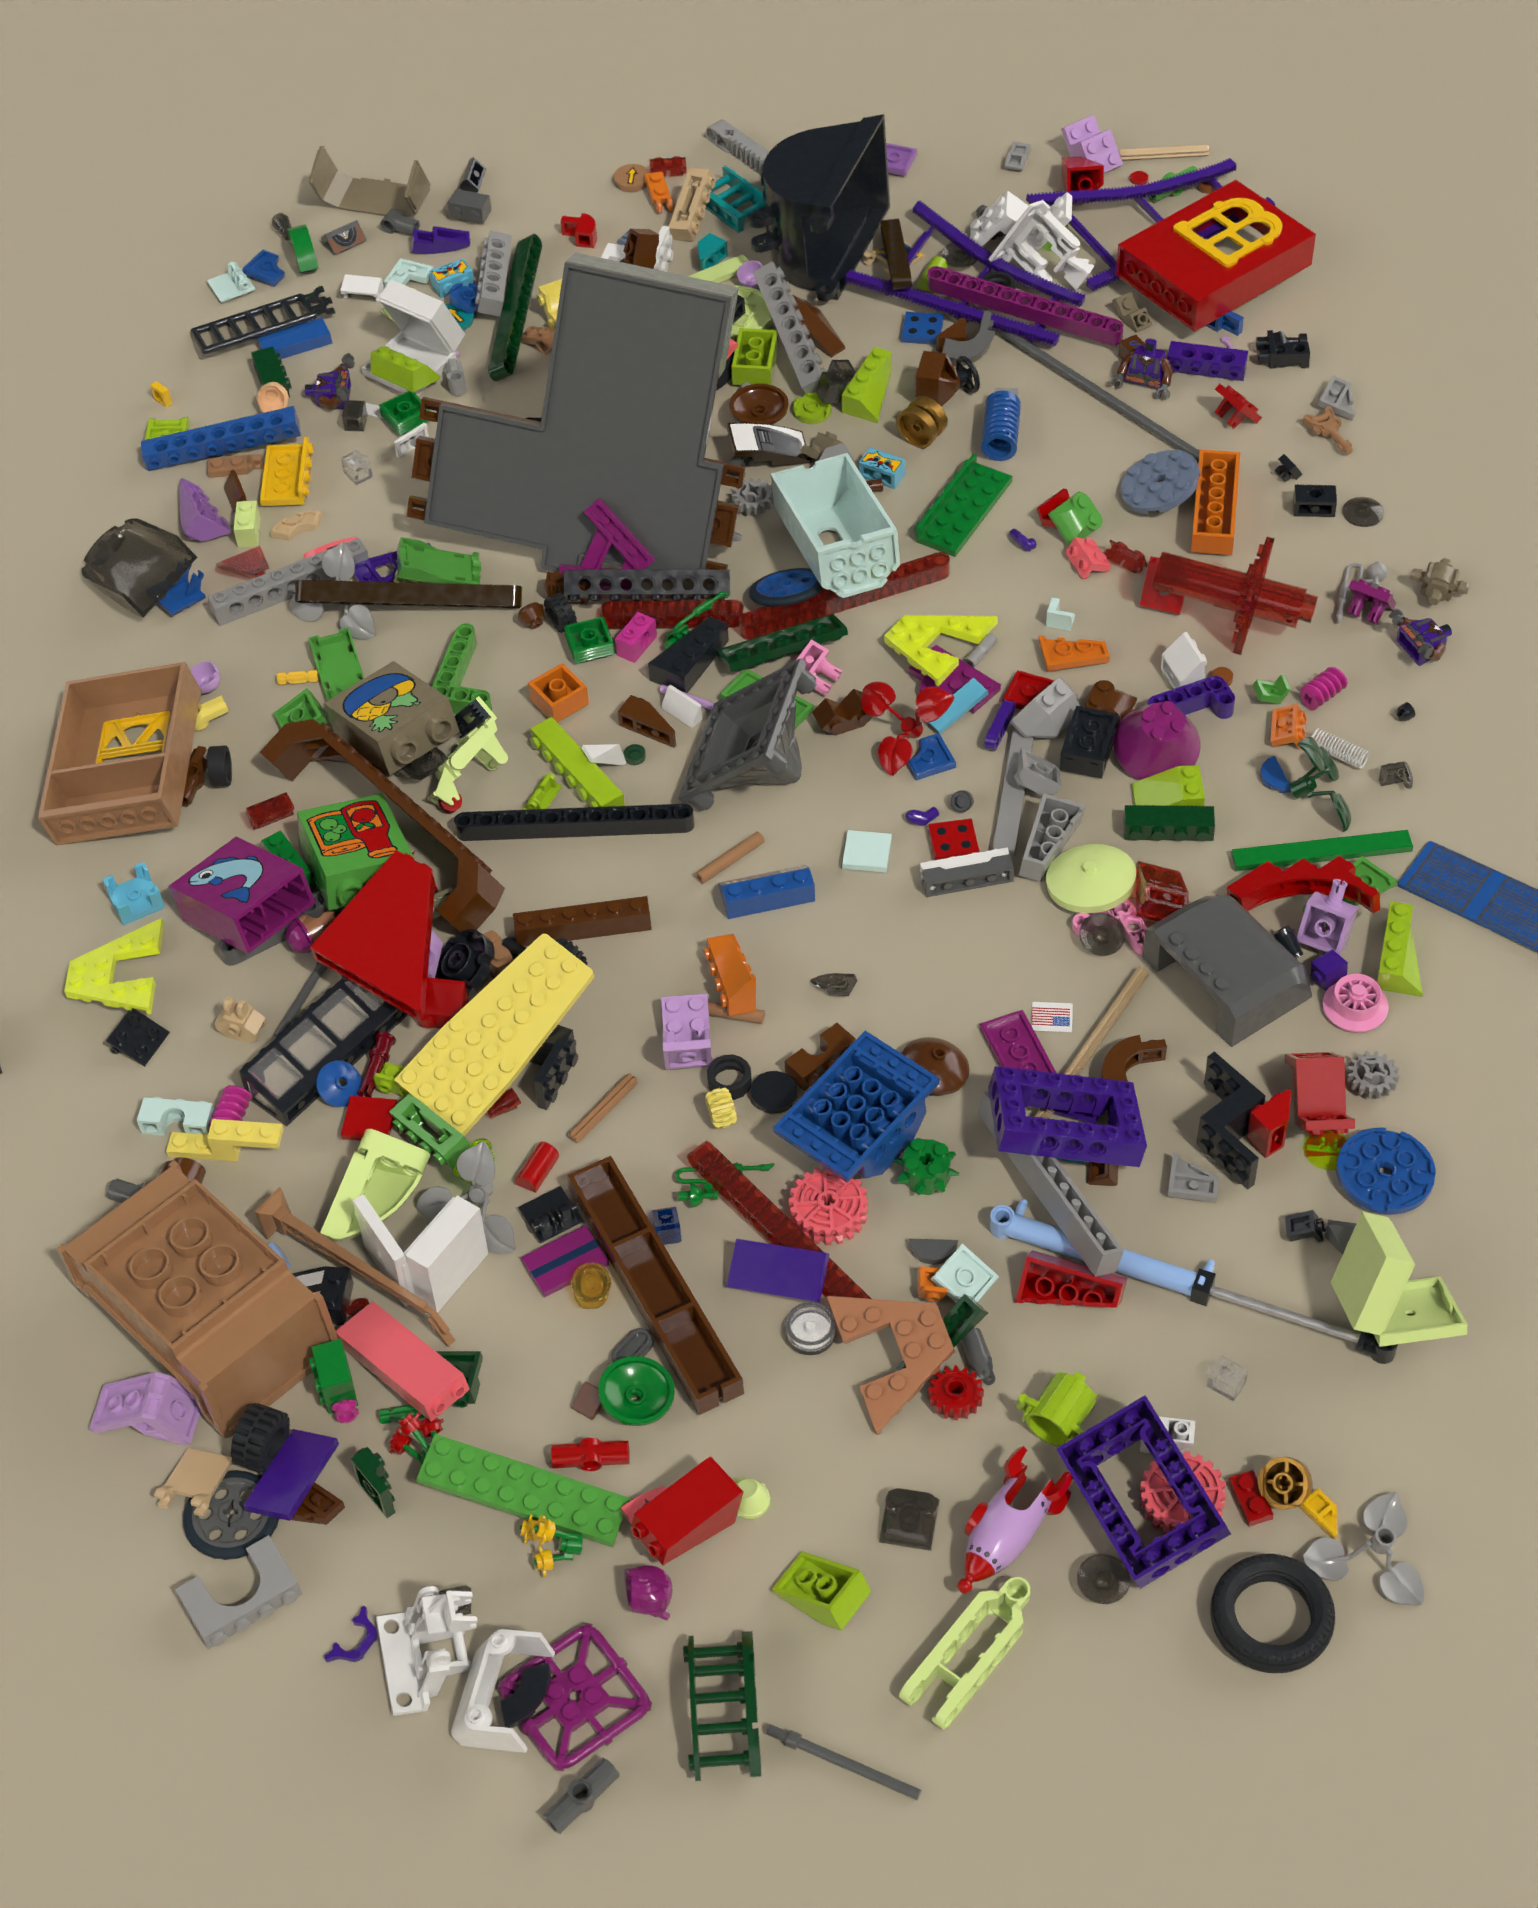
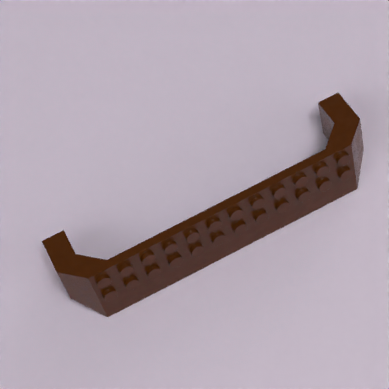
M314 719L286 723L259 752L291 781L302 772L312 759L350 763L458 858L457 887L436 911L461 932L467 929L477 930L496 909L505 888L490 874L493 870L324 722L319 724Z

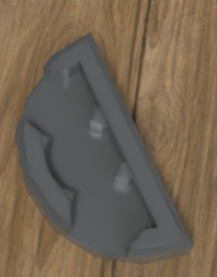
M909 1239L911 1252L920 1258L921 1262L934 1265L944 1263L946 1259L953 1255L957 1250L958 1240Z

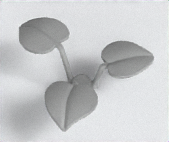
M345 542L327 551L322 559L324 572L329 577H336V581H348L355 573L354 558ZM295 594L290 602L291 612L304 621L312 622L318 620L324 611L322 604L295 602ZM345 604L344 612L346 615L340 619L341 628L349 627L352 638L369 639L375 637L374 620L369 609L359 604L353 605L349 609L350 604Z
M482 1141L465 1150L457 1160V1169L461 1177L467 1181H472L469 1191L460 1197L463 1199L470 1198L475 1203H483L481 1217L488 1251L496 1254L511 1253L516 1250L510 1222L505 1217L497 1214L490 1215L485 1220L487 1205L490 1202L488 1197L494 1190L491 1182L495 1177V1164L488 1145L485 1141ZM441 1186L426 1190L417 1202L419 1213L431 1222L452 1199L451 1192Z
M1397 1492L1382 1495L1369 1503L1363 1512L1364 1525L1368 1530L1375 1533L1364 1545L1349 1555L1344 1556L1343 1546L1335 1539L1325 1537L1314 1541L1302 1556L1304 1564L1314 1570L1320 1578L1335 1581L1347 1575L1349 1569L1346 1561L1351 1560L1371 1547L1377 1554H1386V1568L1388 1571L1384 1572L1379 1579L1382 1594L1389 1601L1400 1605L1419 1606L1424 1601V1589L1417 1571L1410 1564L1403 1561L1396 1563L1394 1567L1391 1565V1556L1393 1554L1391 1547L1395 1543L1396 1538L1401 1536L1407 1528L1406 1514L1401 1506Z

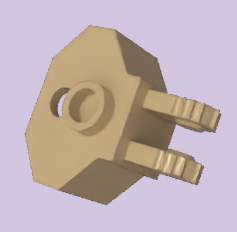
M228 996L225 999L224 1008L214 1023L215 1028L228 1038L246 1043L257 1041L259 1039L258 1030L267 1025L266 1017L254 1010L253 1006L247 1004V1001L235 1002L233 997Z

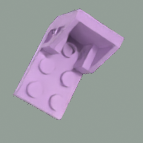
M707 994L661 997L663 1054L666 1070L709 1066L712 1062Z
M154 1372L104 1384L89 1429L97 1434L132 1426L146 1436L180 1445H188L192 1442L201 1411L195 1398L175 1378L167 1374Z

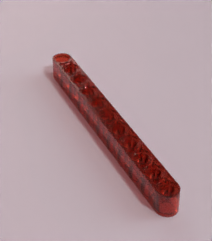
M937 552L902 563L896 571L892 570L888 575V581L883 587L842 598L834 591L824 588L818 595L804 602L787 606H765L745 612L739 618L740 635L745 640L753 639L832 613L836 614L944 580L950 574V557L944 552Z
M706 1140L687 1154V1159L691 1166L706 1181L711 1183L713 1188L718 1190V1193L771 1244L823 1252L712 1143ZM829 1258L822 1294L826 1298L828 1296L872 1299Z

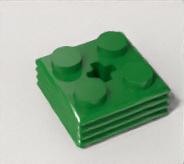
M407 391L379 404L380 415L398 435L406 434L422 423L429 422L428 420L419 419L421 399L415 392Z
M604 617L564 626L565 637L575 663H585L588 660L600 657L605 658L608 655L615 654L614 642Z

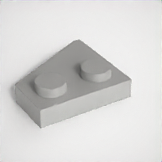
M1173 1153L1168 1197L1216 1203L1219 1177L1211 1172L1204 1171L1195 1163L1190 1165L1180 1159L1179 1154Z

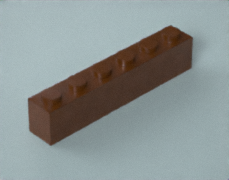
M647 896L513 913L516 942L524 947L530 946L542 934H547L554 940L561 937L562 939L566 938L567 941L652 930Z

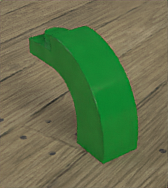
M306 224L287 228L289 242L292 244L299 272L319 268Z

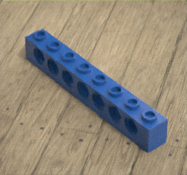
M291 406L141 441L142 458L147 470L151 471L301 436L299 418L295 407Z

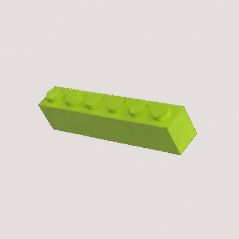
M553 717L530 728V742L532 746L541 751L547 762L552 763L557 774L563 775L570 788L574 787L582 801H586L590 807L625 806L624 794L595 763L589 761L581 747Z

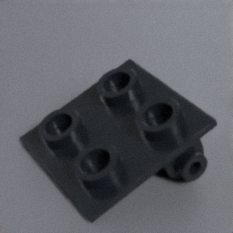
M132 1008L131 1011L129 1010L106 1042L111 1045L110 1051L112 1053L118 1054L123 1052L145 1067L170 1031Z
M561 1186L518 1207L540 1243L583 1222V1219L577 1212L579 1211L577 1204L570 1201Z

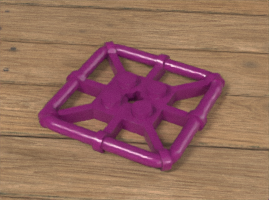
M585 1623L584 1626L574 1629L551 1645L555 1656L583 1637L579 1659L575 1665L562 1673L551 1659L552 1657L534 1656L508 1674L503 1681L499 1682L498 1691H500L501 1697L504 1700L518 1689L519 1685L514 1683L522 1679V1669L549 1663L551 1673L555 1678L551 1680L548 1694L543 1699L548 1710L535 1719L529 1718L523 1722L521 1730L525 1735L530 1736L546 1760L553 1767H556L557 1771L564 1772L565 1769L576 1765L604 1744L606 1746L611 1744L614 1737L643 1718L648 1711H651L652 1702L647 1692L627 1668L628 1663L623 1657L620 1658L602 1633L590 1623ZM591 1638L612 1664L596 1677L586 1666ZM619 1674L637 1697V1700L611 1697L601 1685ZM573 1692L581 1693L579 1695L580 1701H569L570 1694ZM608 1707L634 1710L606 1730L595 1718V1716ZM554 1718L564 1729L558 1756L538 1730ZM588 1722L598 1736L568 1756L572 1732Z

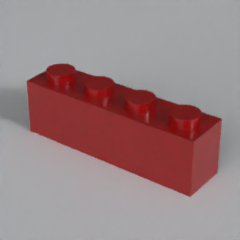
M1032 1250L1026 1257L1015 1303H1051L1068 1306L1084 1305L1117 1308L1122 1302L1128 1278L1112 1273L1095 1277L1088 1266Z

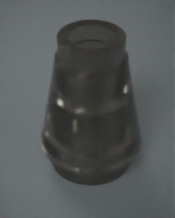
M278 213L272 218V226L285 240H289L287 228L292 227L289 217L283 213Z

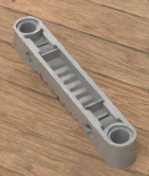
M723 119L706 128V135L714 145L726 153L736 155L737 159L741 158V162H745V165H750L751 169L755 168V172H759V175H762L763 163L769 151Z

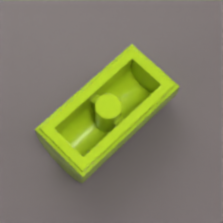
M940 256L932 257L917 282V289L933 292L928 288L927 272L933 266L948 269V263L944 258Z

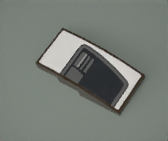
M727 423V431L734 458L752 457L753 462L770 461L771 466L808 464L811 461L808 455L800 452L802 446L806 445L802 431L765 423Z

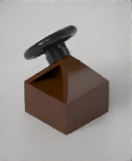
M923 351L916 373V397H929L942 407L961 386L970 393H976L979 390V374L969 358L966 356L958 357L955 370L946 353ZM962 362L966 363L969 368L966 369Z

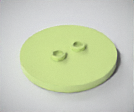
M735 286L739 287L738 295L745 298V314L732 325L730 339L733 341H737L739 328L768 330L773 323L760 290L747 286Z

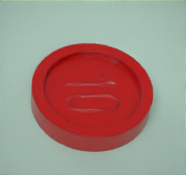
M1135 171L1130 175V181L1134 185H1144L1148 182L1149 176L1146 172Z

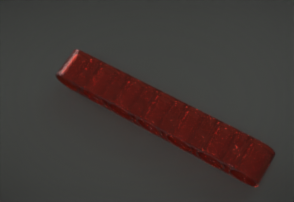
M706 600L609 601L602 604L600 617L605 618L608 629H624L636 613L640 612L656 619V629H673L677 623L690 615L694 608ZM717 600L713 603L711 610L708 609L698 617L694 616L684 623L688 624V628H695L708 617H712L728 623V628H736L743 624L744 605L739 600Z

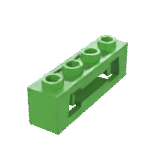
M410 1093L389 1111L394 1119L392 1124L401 1133L405 1131V1134L413 1143L418 1141L419 1146L432 1153L434 1159L442 1166L446 1164L453 1170L457 1166L459 1156L465 1150L471 1148L464 1135ZM421 1117H423L431 1129L441 1136L438 1138V1141L441 1143L440 1145L431 1134L421 1127L424 1123Z

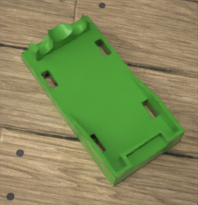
M400 538L397 547L398 578L427 583L480 584L481 562L479 561L478 552L468 555L444 551L421 540Z
M349 627L340 629L339 633L320 638L319 635L308 637L327 701L361 681L360 679H364Z

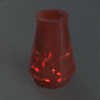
M511 1087L501 1095L487 1112L493 1119L496 1116L517 1109L521 1101Z

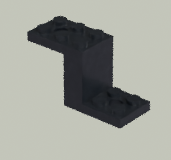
M557 1025L529 1061L541 1066L533 1080L538 1108L547 1110L551 1102H555L561 1084L564 1085L566 1083L569 1070L578 1061L576 1040H574L572 1029Z
M1214 1051L1207 1056L1204 1084L1210 1092L1215 1093L1222 1101L1200 1117L1196 1144L1200 1151L1208 1154L1219 1168L1225 1169L1236 1183L1242 1184L1248 1190L1255 1185L1259 1157L1239 1139L1248 1133L1252 1109L1259 1104L1263 1105L1266 1095Z

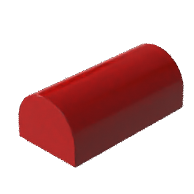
M539 1142L515 1178V1185L536 1193L558 1160V1150L547 1142Z

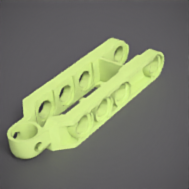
M1013 1577L999 1591L979 1592L901 1689L899 1698L909 1706H912L919 1700L937 1676L944 1680L953 1689L947 1695L946 1702L940 1708L936 1717H932V1722L942 1730H945L1023 1634L1021 1610L1030 1599L1029 1583L1021 1577ZM995 1614L1007 1622L1008 1625L1001 1634H996L995 1641L985 1654L982 1652L979 1655V1661L969 1673H965L960 1678L945 1667L987 1615Z

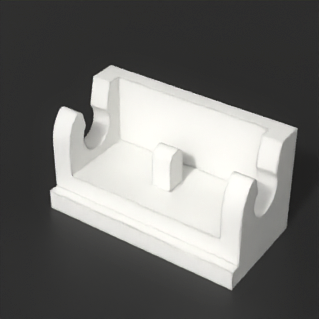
M345 274L340 292L344 294L343 298L348 299L351 293L371 295L376 297V302H380L381 299L379 297L384 290L382 279L378 277Z

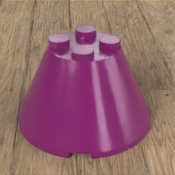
M1165 701L1136 708L1124 716L1116 728L1113 748L1118 763L1129 775L1135 779H1145L1177 766L1196 765L1200 754L1201 742L1198 731L1192 721L1173 702Z

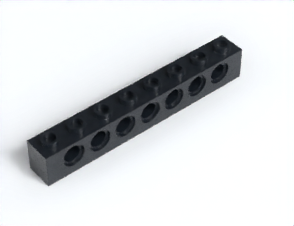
M729 569L563 570L562 574L563 595L569 602H578L580 599L598 602L601 601V598H609V601L612 602L622 601V598H630V601L633 602L642 601L643 598H651V601L655 602L663 601V598H671V601H684V598H692V601H704V598H714L720 591L730 595ZM706 581L711 582L713 589L706 590L703 587V583ZM586 582L589 584L590 589L583 591L579 588L578 584ZM607 582L610 585V589L604 591L600 588L599 584ZM628 582L631 585V589L623 590L620 587V583ZM649 582L652 589L644 590L641 587V583ZM663 582H669V583H671L672 589H671V590H665V589H663L662 583H663ZM690 582L693 589L685 590L682 583ZM725 596L721 599H718L717 601H724L725 598H728L729 596Z

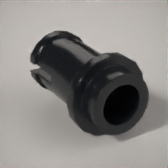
M506 937L502 942V946L506 947L511 955L516 958L526 949V947L516 942L514 937Z

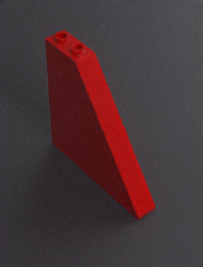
M396 850L311 945L310 949L314 959L422 1022L425 1016L435 879L430 866L415 861L408 853L403 854Z

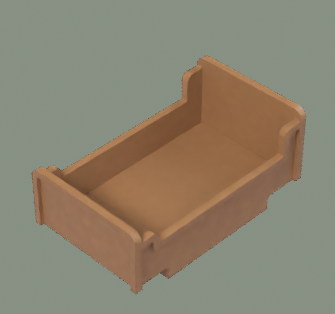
M173 1160L169 1163L170 1168L66 1246L61 1244L57 1247V1250L73 1284L87 1297L91 1296L195 1398L205 1419L224 1438H229L233 1436L240 1418L252 1404L259 1403L269 1407L312 1372L309 1357L313 1356L312 1346L337 1340L338 1336L323 1296L318 1291L312 1293L289 1271L284 1259L196 1179L193 1181L189 1180L183 1174L180 1165Z

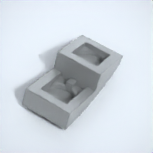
M1013 142L1004 167L1023 171L1030 154L1031 144Z

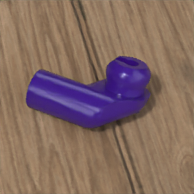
M1017 529L1010 531L1009 536L1025 551H1031L1036 548L1037 543L1034 538L1028 539Z
M931 807L926 812L909 810L906 812L905 818L912 824L925 826L939 816V811L935 807Z

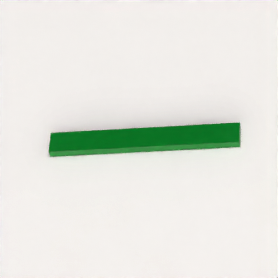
M1400 830L1232 849L1231 855L1235 870L1243 871L1256 869L1267 861L1279 867L1294 865L1303 858L1310 863L1332 861L1338 856L1350 859L1361 856L1368 857L1412 852L1413 844L1409 831Z

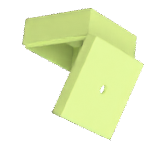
M1362 1211L1330 1282L1353 1329L1372 1333L1379 1347L1467 1335V1322L1441 1276L1409 1280L1415 1263L1392 1221H1390L1389 1217Z

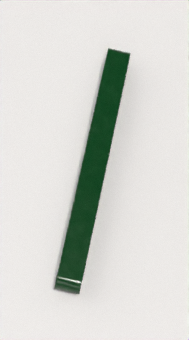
M532 234L517 243L488 367V373L494 382L512 375L515 370L542 250V242L536 234Z

